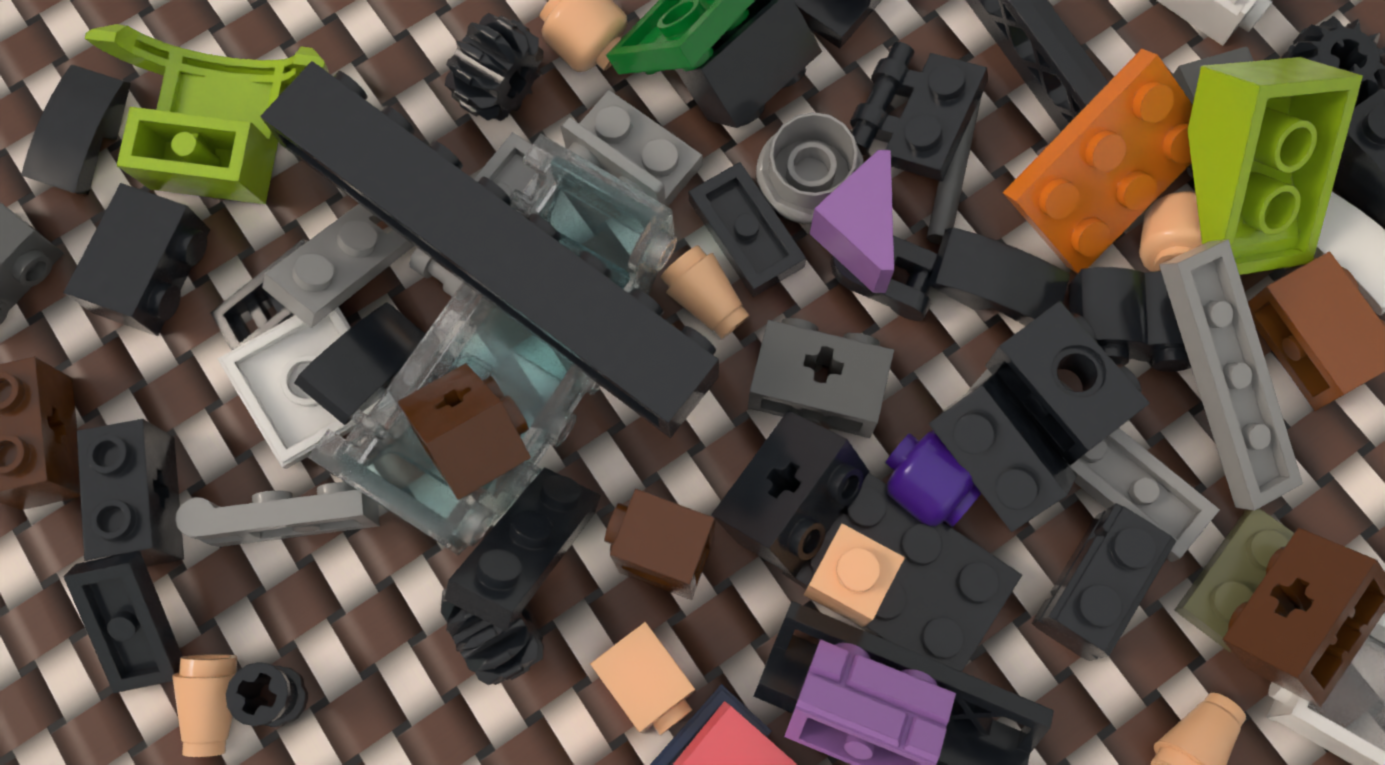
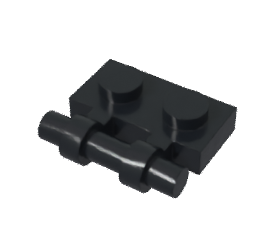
M895 42L887 58L880 59L873 71L871 80L874 85L866 102L857 105L850 120V125L853 128L851 133L862 155L868 154L874 139L887 142L888 145L885 150H891V167L943 182L987 85V67L930 53L922 72L913 71L908 66L914 56V49L906 43ZM895 94L909 98L900 118L887 114Z

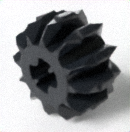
M488 13L481 18L479 24L471 22L468 25L467 34L462 41H455L457 45L455 54L446 63L450 72L446 76L445 86L452 92L451 97L461 103L460 107L476 117L480 115L487 121L494 118L501 122L508 117L511 110L518 111L521 108L522 100L527 94H532L531 87L534 81L541 76L538 66L543 60L544 51L539 47V38L530 33L528 27L515 19L509 20L502 15L497 17Z
M1332 16L1327 21H1323L1320 26L1311 24L1298 34L1293 41V45L1286 50L1281 58L1302 57L1363 75L1355 107L1380 89L1385 90V50L1379 49L1376 46L1381 32L1367 36L1361 32L1359 19L1348 23L1345 27L1335 16Z
M446 589L442 590L441 614L447 622L446 630L456 644V651L461 653L468 669L475 672L478 680L488 686L491 684L497 685L508 679L513 680L528 672L530 666L543 659V636L537 627V619L531 613L528 604L506 632L444 600Z

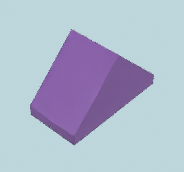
M877 150L816 206L810 229V235L873 293H886L894 272L891 150Z

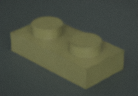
M1259 508L1255 511L1246 509L1174 611L1228 652H1232L1222 640L1228 631L1232 614L1239 605L1249 601L1266 576V568L1270 558L1278 549L1287 545L1294 533Z

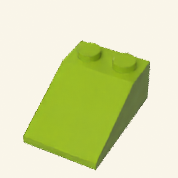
M1302 57L1201 66L1187 130L1202 244L1209 241L1229 239L1239 275L1304 265L1313 261L1363 75Z

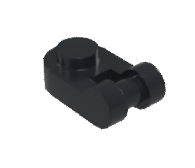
M893 235L894 265L905 269L910 275L906 284L891 279L886 293H873L832 255L830 261L832 273L841 285L853 292L889 306L895 313L913 321L925 319L931 305V299L928 297L931 286L928 284L938 254Z

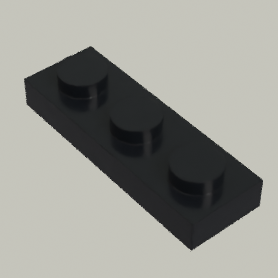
M544 467L450 577L444 600L507 632L593 517L601 495L578 484L569 477L562 476Z

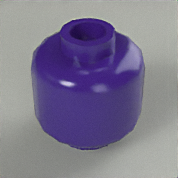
M934 430L928 432L920 441L909 433L885 461V464L894 470L887 481L886 490L888 495L922 524L936 527L945 521L953 527L981 495L980 490L973 483L970 473L957 462Z

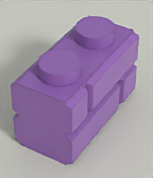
M820 639L784 737L851 765H936L940 757L947 730L946 726L950 718L956 693L937 686L936 681L922 671L914 669L899 671L871 660L868 653L856 645L850 643L833 645Z

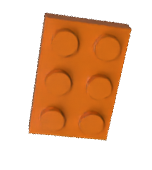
M1141 49L1008 186L1003 194L1066 267L1078 274L1081 269L1089 268L1192 163L1187 130L1193 104L1161 58L1155 53Z

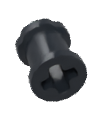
M262 662L248 664L238 670L229 681L226 691L227 707L231 715L242 724L251 726L281 727L287 722L295 721L305 710L309 697L304 685V678L292 668ZM264 685H269L268 689L277 695L273 706H267L268 701L260 696Z

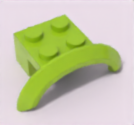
M119 24L91 29L86 32L84 38L98 49L122 61L164 76L156 110L137 107L129 108L117 161V167L148 189L266 204L278 140L260 116L311 61L329 73L324 60L313 48L300 47L295 55L286 59H238L201 53L170 45L142 34L127 25Z

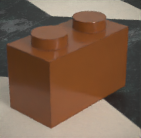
M1330 251L1269 284L1248 301L1256 329L1314 411L1385 372V321L1379 319L1359 292L1358 283L1354 276L1346 268L1340 266Z

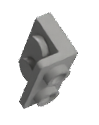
M610 90L603 95L580 123L568 117L560 126L566 148L565 155L578 170L588 176H593L595 173L599 174L613 184L612 189L615 194L628 206L636 210L645 207L657 217L662 215L703 166V156L701 153Z

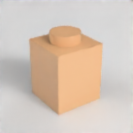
M841 524L811 579L804 596L864 628L874 619L905 557Z
M646 622L590 663L639 733H644L654 726L661 736L693 711L686 699L696 692L695 688Z

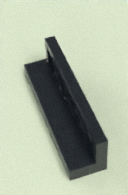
M966 0L1061 132L1108 84V81L1047 0Z
M791 601L753 696L793 713L818 646L794 636L793 634L796 629L833 645L838 643L856 645L865 650L871 660L896 670L914 669L930 675L936 681L937 686L956 693L950 718L946 726L947 730L940 757L936 765H1028L1030 753L1051 728L1054 713L1053 709L794 601ZM992 717H1005L1024 725V727L1020 731L998 722Z

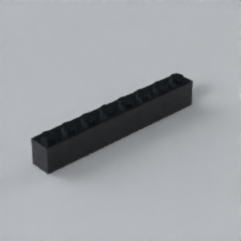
M311 61L260 116L284 148L669 438L674 435L719 378V359L714 356L716 348L705 336L689 326H685L680 331L661 317L664 313L661 306L648 294L637 288H633L629 293L610 280L612 276L611 271L596 256L585 250H582L578 255L573 253L559 242L562 239L561 235L548 221L535 213H531L526 218L509 206L512 200L501 187L487 177L483 176L477 182L461 170L463 168L461 161L447 147L437 141H433L428 146L413 135L415 133L413 126L399 112L387 105L380 111L366 101L368 96L362 87L344 72L338 71L332 76L315 62Z

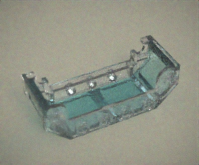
M540 134L523 157L524 165L537 172L522 192L515 189L511 194L512 208L526 218L531 213L544 218L561 235L562 239L559 242L576 255L585 250L596 256L611 271L612 276L610 280L628 293L633 288H637L649 295L658 271L668 262L677 244V237L674 236L672 209ZM463 282L369 415L359 409L355 412L351 420L356 425L346 439L328 429L308 458L458 556L468 546L472 547L477 544L488 528L507 511L513 500L518 499L541 472V468L537 464L550 445L556 448L559 447L573 429L577 415L572 412L584 394L587 392L590 395H594L601 386ZM467 363L481 380L491 375L504 396L509 394L515 401L529 427V430L521 434L520 437L531 458L462 499L457 500L426 454L397 401Z

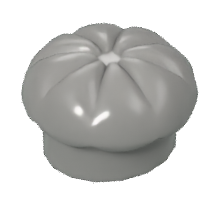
M811 112L795 116L783 124L779 131L766 142L757 160L756 178L761 193L779 215L792 222L811 224L814 208L864 163V160L855 143L854 136L843 122L831 115Z

